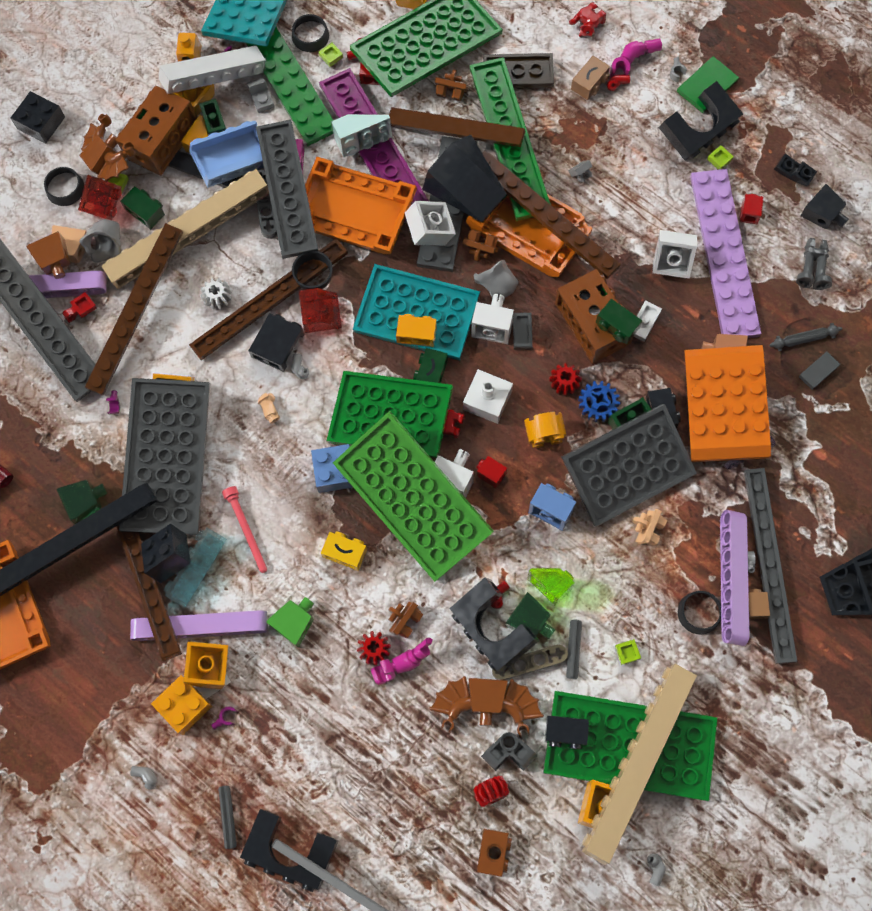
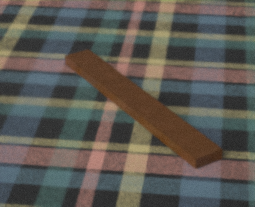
M391 107L389 113L392 127L459 138L472 135L474 140L520 148L526 132L525 128L394 107Z
M118 525L116 527L158 651L164 662L182 654L157 581L144 573L141 549L143 540L140 532H121Z

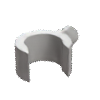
M675 57L670 78L675 82H679L680 76L674 72L680 71L686 75L687 68L681 64L679 57Z
M748 551V571L750 573L755 571L754 551Z

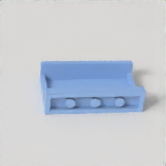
M246 121L240 126L229 127L220 133L214 132L208 137L197 138L190 143L189 152L207 188L243 176L249 171L264 168L256 121Z

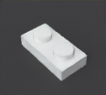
M645 300L637 315L642 320V323L634 337L645 342L662 308Z

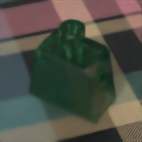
M88 480L57 489L69 519L74 524L101 509L102 505L98 498L108 494L103 483L93 488Z
M528 592L505 623V626L511 630H515L520 624L528 625L536 637L540 633L547 639H550L555 632V629L547 624L551 616L550 613Z

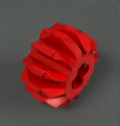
M564 363L563 368L558 364L556 366L557 370L553 369L551 371L552 376L549 377V381L552 382V389L557 388V394L563 391L565 396L567 391L573 394L575 389H579V382H581L582 377L578 376L580 374L579 370H574V364L570 368L567 367V363Z
M370 631L371 637L368 638L366 634H363L365 642L362 640L358 641V644L363 647L357 648V652L362 653L360 655L361 660L367 657V665L373 659L374 665L377 666V659L380 658L382 661L385 660L383 655L390 656L386 649H390L391 645L385 644L388 641L387 637L381 639V632H378L375 637L374 632ZM372 644H376L377 647L379 646L375 653L369 650V648H372Z
M503 776L490 778L473 789L475 799L480 807L494 804L504 799L510 792Z

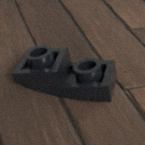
M786 153L774 168L775 171L784 177L804 186H808L817 173L816 170L804 161L799 164Z

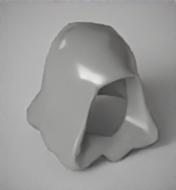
M108 219L99 220L80 239V244L85 248L86 253L91 255L93 262L98 263L121 254L120 225L118 222ZM93 236L96 241L95 249L91 247V240Z
M500 260L489 270L480 274H474L475 283L483 285L489 291L492 299L494 294H498V299L500 295L504 297L511 295L519 283L508 268L505 260Z

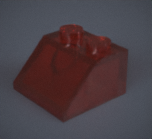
M87 175L78 210L94 217L112 220L117 212V201L121 198V186Z
M319 288L299 291L302 323L305 333L342 328L337 293Z

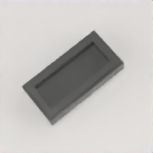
M513 313L514 350H532L531 313Z
M826 351L801 373L799 378L813 390L837 369L840 363Z

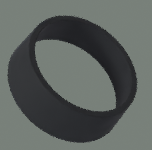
M306 14L296 19L292 26V41L298 49L304 52H316L328 43L329 30L321 17L314 14ZM309 21L318 22L325 27L321 38L313 42L301 41L294 33L299 25Z
M58 167L51 170L44 180V188L48 199L58 206H69L76 203L82 197L85 190L83 179L76 171L69 167ZM62 173L76 175L78 179L77 187L71 194L64 197H56L48 192L49 183L57 175Z
M305 252L300 254L293 262L292 275L298 285L304 290L319 291L325 288L331 280L332 263L322 252ZM308 260H320L328 266L330 274L323 283L316 286H306L298 281L297 272L299 267Z
M707 591L691 592L684 596L679 603V621L691 633L699 635L710 633L720 623L721 604L713 594ZM696 593L705 594L716 602L719 608V619L713 626L697 628L687 621L684 615V605L691 595Z

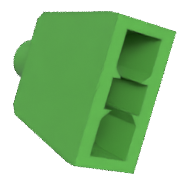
M304 597L299 605L289 600L266 622L292 644L299 647L314 620L308 614L314 603L307 597Z

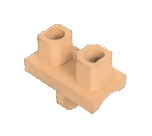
M655 509V511L649 510L647 514L642 513L640 518H633L632 522L637 525L635 531L639 532L635 542L638 544L646 543L652 546L658 544L660 536L653 531L655 527L663 529L666 525L667 519L660 515L662 511Z

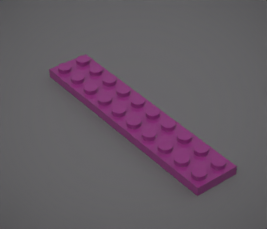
M351 68L319 82L320 88L338 118L348 114L378 115ZM392 138L385 142L374 144L369 149L358 151L372 176L396 183L402 181L416 185L417 190L411 205L415 201L429 202Z

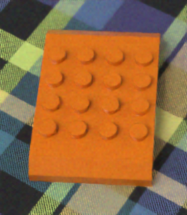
M316 157L305 183L315 233L333 239L337 238L340 241L382 254L392 253L406 218L405 212L410 207L417 190L416 185L402 181L398 183L335 165L333 161Z
M763 345L684 350L691 462L771 458Z
M10 540L0 543V569L19 558ZM28 580L0 596L1 670L51 647L48 633Z

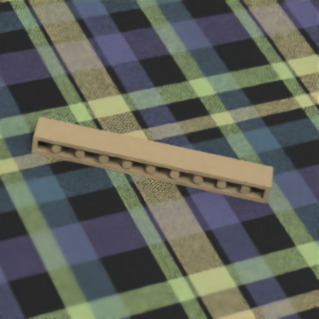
M257 169L247 172L244 177L231 182L228 187L217 191L209 199L201 201L193 209L185 211L177 219L168 222L169 225L183 231L173 254L269 195L268 185ZM162 228L155 230L145 239L139 240L134 246L123 250L121 254L107 260L102 265V268L117 289L140 275Z
M677 664L666 667L661 677L664 680L661 685L656 687L653 693L655 699L653 703L650 702L644 712L647 716L637 726L636 732H638V735L628 745L627 758L624 757L619 764L620 772L618 777L614 776L609 787L612 789L609 796H604L600 804L603 808L599 815H595L591 823L593 829L590 834H586L582 842L584 846L582 852L604 865L610 864L697 675Z

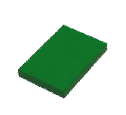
M713 56L677 88V93L701 113H704L707 108L699 100L700 94L716 81L725 91H728L738 81L739 77Z

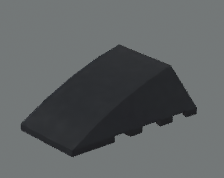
M468 135L450 144L428 169L422 188L423 191L482 223L507 196L506 191L492 171L491 166L486 161L472 135Z
M871 548L819 577L832 616L872 615Z

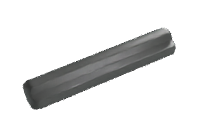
M577 619L570 621L566 671L568 679H577L579 672L582 621Z
M221 786L218 791L225 849H232L237 844L230 786Z

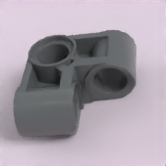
M507 732L493 743L481 757L497 771L508 759V756H510L524 771L537 757V754L515 734ZM507 736H511L515 741L514 746L511 748H507L503 744V739Z

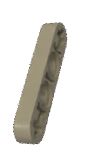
M554 645L530 652L518 659L525 662V670L517 671L514 666L515 663H513L511 669L514 674H510L509 670L505 671L504 676L501 677L500 674H496L492 669V675L496 680H507L555 666L567 659L568 651L563 645ZM556 649L564 653L561 659L553 657L551 658L552 662L549 663L547 651H549V655L555 654ZM538 654L543 655L545 658V663L540 666L534 663V657Z

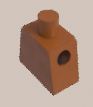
M59 231L26 245L46 275L53 273L55 279H61L65 276L63 268L70 265V259L65 239Z

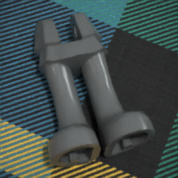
M809 238L804 247L803 272L798 274L796 283L803 288H810L813 284V289L815 290L828 289L832 286V278L825 274L826 262L829 257L827 240L822 239L820 247L815 248V238ZM814 261H817L816 274L814 279L812 275Z

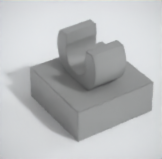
M590 160L582 161L568 171L571 177L577 176V180L581 183L585 181L583 179L584 173L588 178L592 177L591 171L588 170L592 167Z

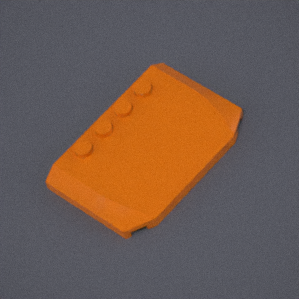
M508 195L483 223L471 216H468L466 219L467 225L471 229L481 231L483 238L486 239L487 234L497 236V246L550 277H559L576 254V252L534 217L516 221ZM548 195L551 206L589 237L592 227L586 224L584 216Z

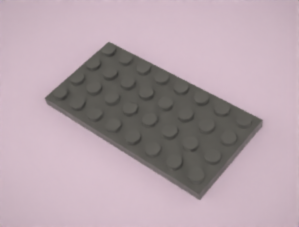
M132 378L122 496L136 487L148 483L158 500L153 505L119 524V531L157 533L171 523L186 533V535H199L210 393L209 382Z

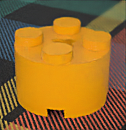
M555 412L535 415L534 420L529 421V418L524 420L529 444H532L533 448L542 447L547 442H551L552 445L562 443V439L567 436L561 412L558 415Z

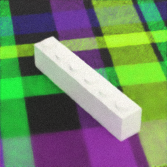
M251 46L160 65L159 81L167 94L261 74L263 73L266 60L257 46Z

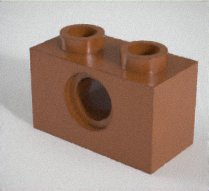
M483 829L477 872L502 877L503 872L507 873L509 860L505 859L506 851H510L512 838H508L509 833ZM493 846L498 847L501 851L498 859H491L489 856V849Z

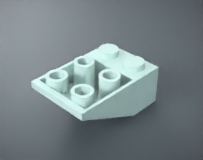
M348 114L331 121L335 141L343 157L352 156L360 150L369 149L374 144L385 142L392 137L389 115Z

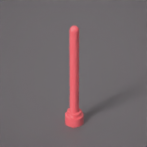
M236 486L229 487L222 491L224 499L231 503L261 573H265L267 571L266 564L238 502V489Z

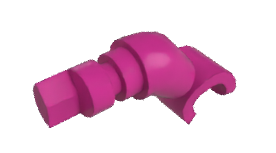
M661 39L647 40L644 43L638 41L628 43L624 47L621 56L615 58L609 70L610 77L615 75L616 68L623 69L624 75H628L630 64L636 58H639L640 55L661 51Z
M426 638L414 649H409L393 658L392 662L390 660L380 661V666L371 669L376 684L381 685L393 680L396 676L395 672L400 674L418 667L420 662L430 655L428 646L432 644L433 639Z

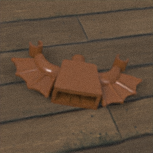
M100 114L98 120L101 125L97 127L90 123L89 130L84 136V144L81 148L82 153L79 156L89 169L98 175L97 179L108 181L112 177L118 178L123 171L129 169L125 159L127 155L133 156L135 150L133 149L134 145L128 141L122 146L124 151L117 152L115 149L117 136L112 133L107 140L104 139L105 127H108L112 120L107 114Z
M463 676L458 681H448L443 691L436 692L435 703L429 707L431 711L449 716L448 719L443 721L441 726L442 730L444 725H450L451 728L448 734L453 731L454 720H457L461 712L472 710V713L480 714V726H492V715H500L501 712L511 715L515 724H518L517 733L521 739L520 731L523 729L527 731L528 736L530 735L529 727L523 723L524 720L544 717L538 708L539 699L534 698L529 693L527 686L518 685L513 679L510 680L507 688L508 680L469 678L468 689L466 676Z

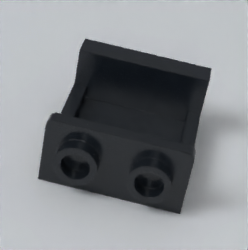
M269 313L248 350L251 358L284 372L287 368L286 361L299 337L303 338L304 336L302 326L296 322L290 323L286 321L281 315Z

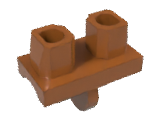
M452 70L451 74L445 73V79L436 77V95L439 97H446L447 89L453 90L452 99L461 101L464 93L468 91L467 84L459 83L462 82V77L457 76V70Z
M471 229L468 238H464L463 244L477 248L476 250L471 248L469 251L470 254L474 255L475 261L479 262L481 257L487 259L488 253L483 251L498 253L499 247L496 246L497 236L487 234L484 243L479 241L482 232Z
M408 602L405 608L400 603L396 609L390 606L388 611L392 615L388 620L392 623L394 622V624L389 629V632L408 638L413 630L406 625L408 619L410 618L415 623H418L423 616L422 612L417 608L418 605L414 602Z

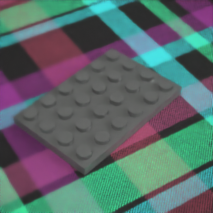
M665 404L561 456L594 526L614 518L697 474Z

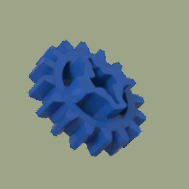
M593 381L592 387L587 384L586 390H581L580 394L582 396H579L578 399L581 402L579 409L584 408L582 415L588 414V420L594 417L595 422L599 418L605 422L606 417L610 418L612 413L618 411L616 407L620 405V402L617 401L620 396L618 394L614 395L616 388L610 389V383L604 386L603 381L600 382V385Z

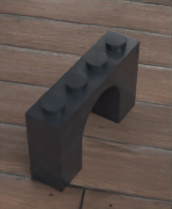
M718 81L706 88L698 97L712 116L713 126L710 131H695L686 123L678 111L659 126L661 132L685 161L690 157L694 159L699 155L701 148L707 149L714 143L713 139L715 137L721 138L727 133L726 129L728 127L734 128L740 123L739 118L743 115L742 111Z
M485 577L449 609L453 613V619L458 624L461 623L465 628L463 630L465 635L475 641L477 644L475 647L479 653L485 654L489 659L487 661L488 665L494 671L504 672L537 644L539 639L528 625L520 624L500 641H491L485 636L481 627L482 616L485 610L503 595L493 581Z
M260 809L240 858L245 860L244 864L253 868L256 865L264 868L263 872L272 876L278 873L283 876L282 880L294 884L295 881L302 883L301 888L313 892L314 889L319 890L323 882L321 878L301 865L289 867L281 864L276 859L272 850V842L282 817ZM317 833L307 858L327 870L339 840L322 833Z

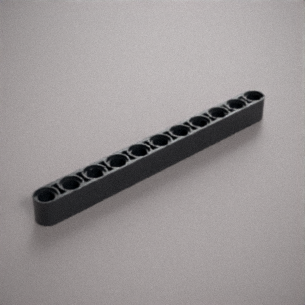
M144 483L0 569V596L157 502L158 499L149 484Z

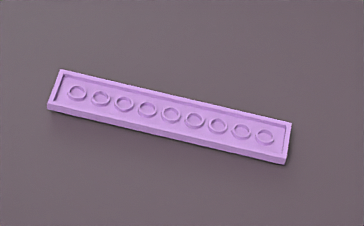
M727 169L691 173L690 178L721 334L746 335L748 338L760 337L761 330Z

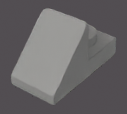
M263 77L247 83L258 113L274 108V103Z

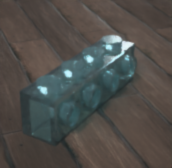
M207 527L205 531H199L195 538L198 541L195 547L190 546L189 548L191 563L178 571L174 581L169 580L164 588L166 592L165 597L184 608L227 540Z

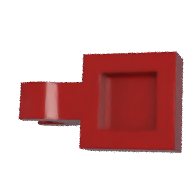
M84 292L70 301L72 307L64 310L62 314L67 322L70 323L76 319L78 314L83 318L97 309L87 293Z

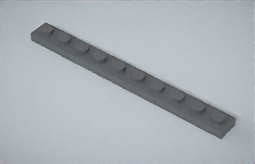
M765 468L748 469L744 471L763 592H768L770 610L768 623L775 664L796 663L797 656Z

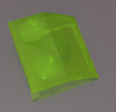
M531 568L527 580L555 607L572 590L575 583L573 581L574 577L568 571H563L560 568Z

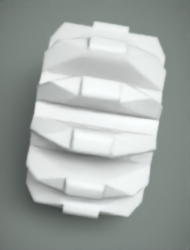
M211 278L210 283L205 282V287L200 289L202 292L200 297L204 300V305H210L211 309L217 306L220 310L222 304L227 306L226 300H231L232 298L230 295L232 290L228 287V283L226 281L222 282L220 278L217 281Z

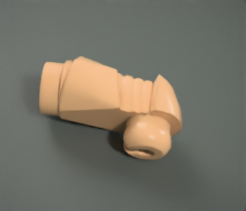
M264 393L258 399V404L263 409L265 419L273 424L280 419L273 404L275 396L272 393Z

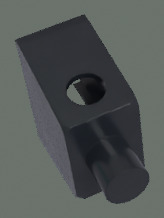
M827 184L806 205L801 214V217L824 229H828L833 222L843 228L849 218L842 214L846 202Z

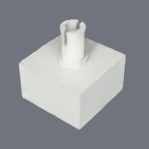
M415 201L405 212L411 232V240L414 242V245L445 246L456 235L446 202Z
M660 230L653 260V273L690 278L697 249V235Z
M494 294L491 305L477 302L472 319V337L508 345L514 310L502 307L505 297L500 295L498 300V294Z
M477 370L463 401V410L498 424L512 393L513 383Z
M459 449L453 462L438 456L435 463L466 498L473 484L474 477L473 471L464 468L470 454L466 451L463 453L464 450Z

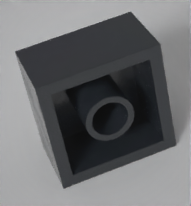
M30 91L10 119L18 130L46 144L64 120L65 115L59 105Z
M171 523L141 543L144 573L159 583L164 582L191 563L187 535Z

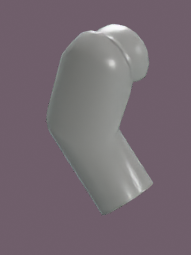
M293 354L292 372L298 378L306 379L309 375V369H305L301 365L302 355Z
M131 767L130 775L141 777L146 789L152 790L156 787L157 777L151 768Z
M652 853L647 857V862L653 871L650 883L659 887L666 867L658 854Z

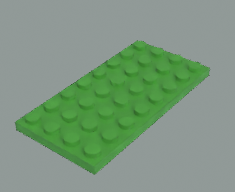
M391 411L384 415L333 462L336 468L434 582L494 532Z

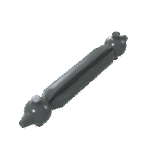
M830 323L828 328L822 327L792 334L784 339L776 336L770 347H775L778 351H782L784 346L790 347L826 338L828 335L836 338L835 335L842 330V327H837L834 323Z

